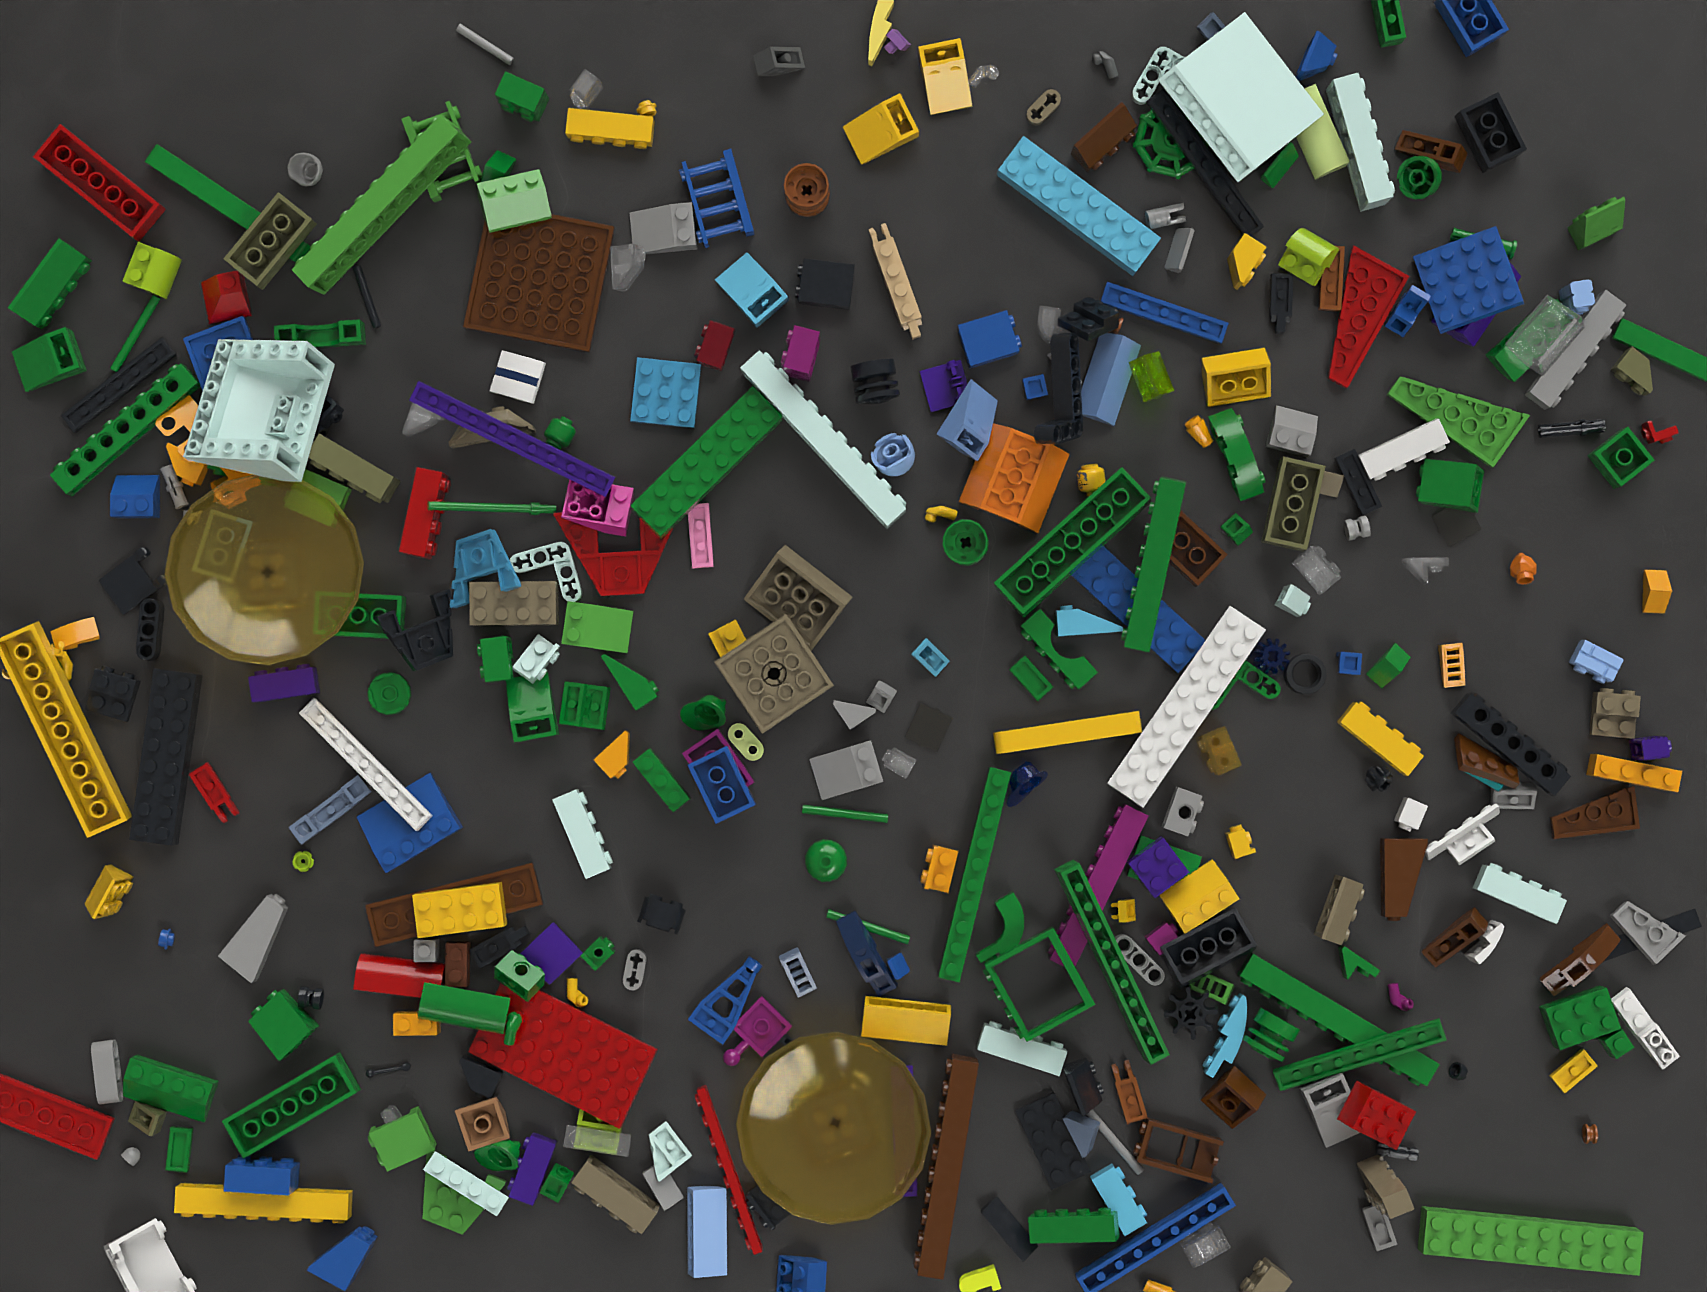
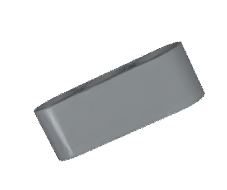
M1125 934L1115 936L1117 944L1121 939L1128 940V947L1125 950H1121L1125 961L1149 984L1154 986L1161 984L1165 977L1163 970L1129 936ZM1137 954H1142L1144 957V961L1140 965L1133 963V958ZM1153 969L1159 971V977L1156 980H1150L1148 977L1149 972Z
M116 1040L93 1042L91 1045V1056L98 1104L122 1102L123 1085Z

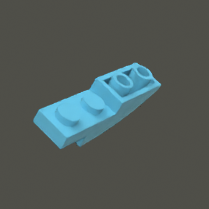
M1241 993L1238 996L1234 995L1228 1005L1230 1007L1228 1013L1220 1017L1217 1023L1219 1025L1217 1030L1223 1033L1224 1036L1217 1039L1214 1045V1053L1212 1056L1208 1055L1203 1063V1067H1205L1203 1072L1212 1078L1224 1060L1232 1064L1241 1045L1247 1020V1000Z

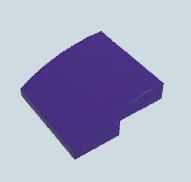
M553 922L520 954L529 963L543 970L545 981L550 985L583 952Z

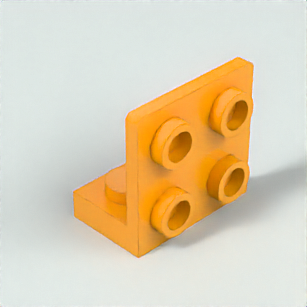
M933 845L932 849L928 848L925 859L929 863L927 870L923 869L920 879L924 889L928 890L930 888L946 893L949 892L958 855L957 850Z

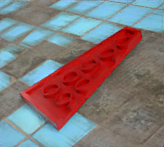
M1354 245L1351 249L1328 373L1329 380L1346 389L1350 385L1409 278L1407 274Z

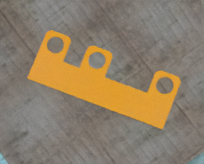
M188 395L156 419L155 425L165 436H170L183 425L191 432L198 404ZM166 417H171L175 420V426L171 430H165L161 425L162 420ZM188 439L178 446L177 450L182 457L184 456V447L187 445ZM221 468L228 476V479L214 489V495L223 505H229L261 481V478L257 475ZM225 486H230L234 490V495L230 499H223L220 496V490Z

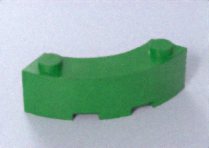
M1230 408L1208 416L1211 433L1221 453L1224 454L1228 464L1226 467L1232 488L1239 500L1243 501L1264 493L1263 483H1265V478L1262 471L1258 470L1250 444L1242 428L1244 424L1240 414L1236 415L1234 410Z

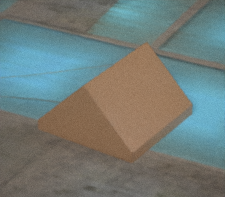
M497 1097L455 1110L468 1152L510 1138L506 1111Z

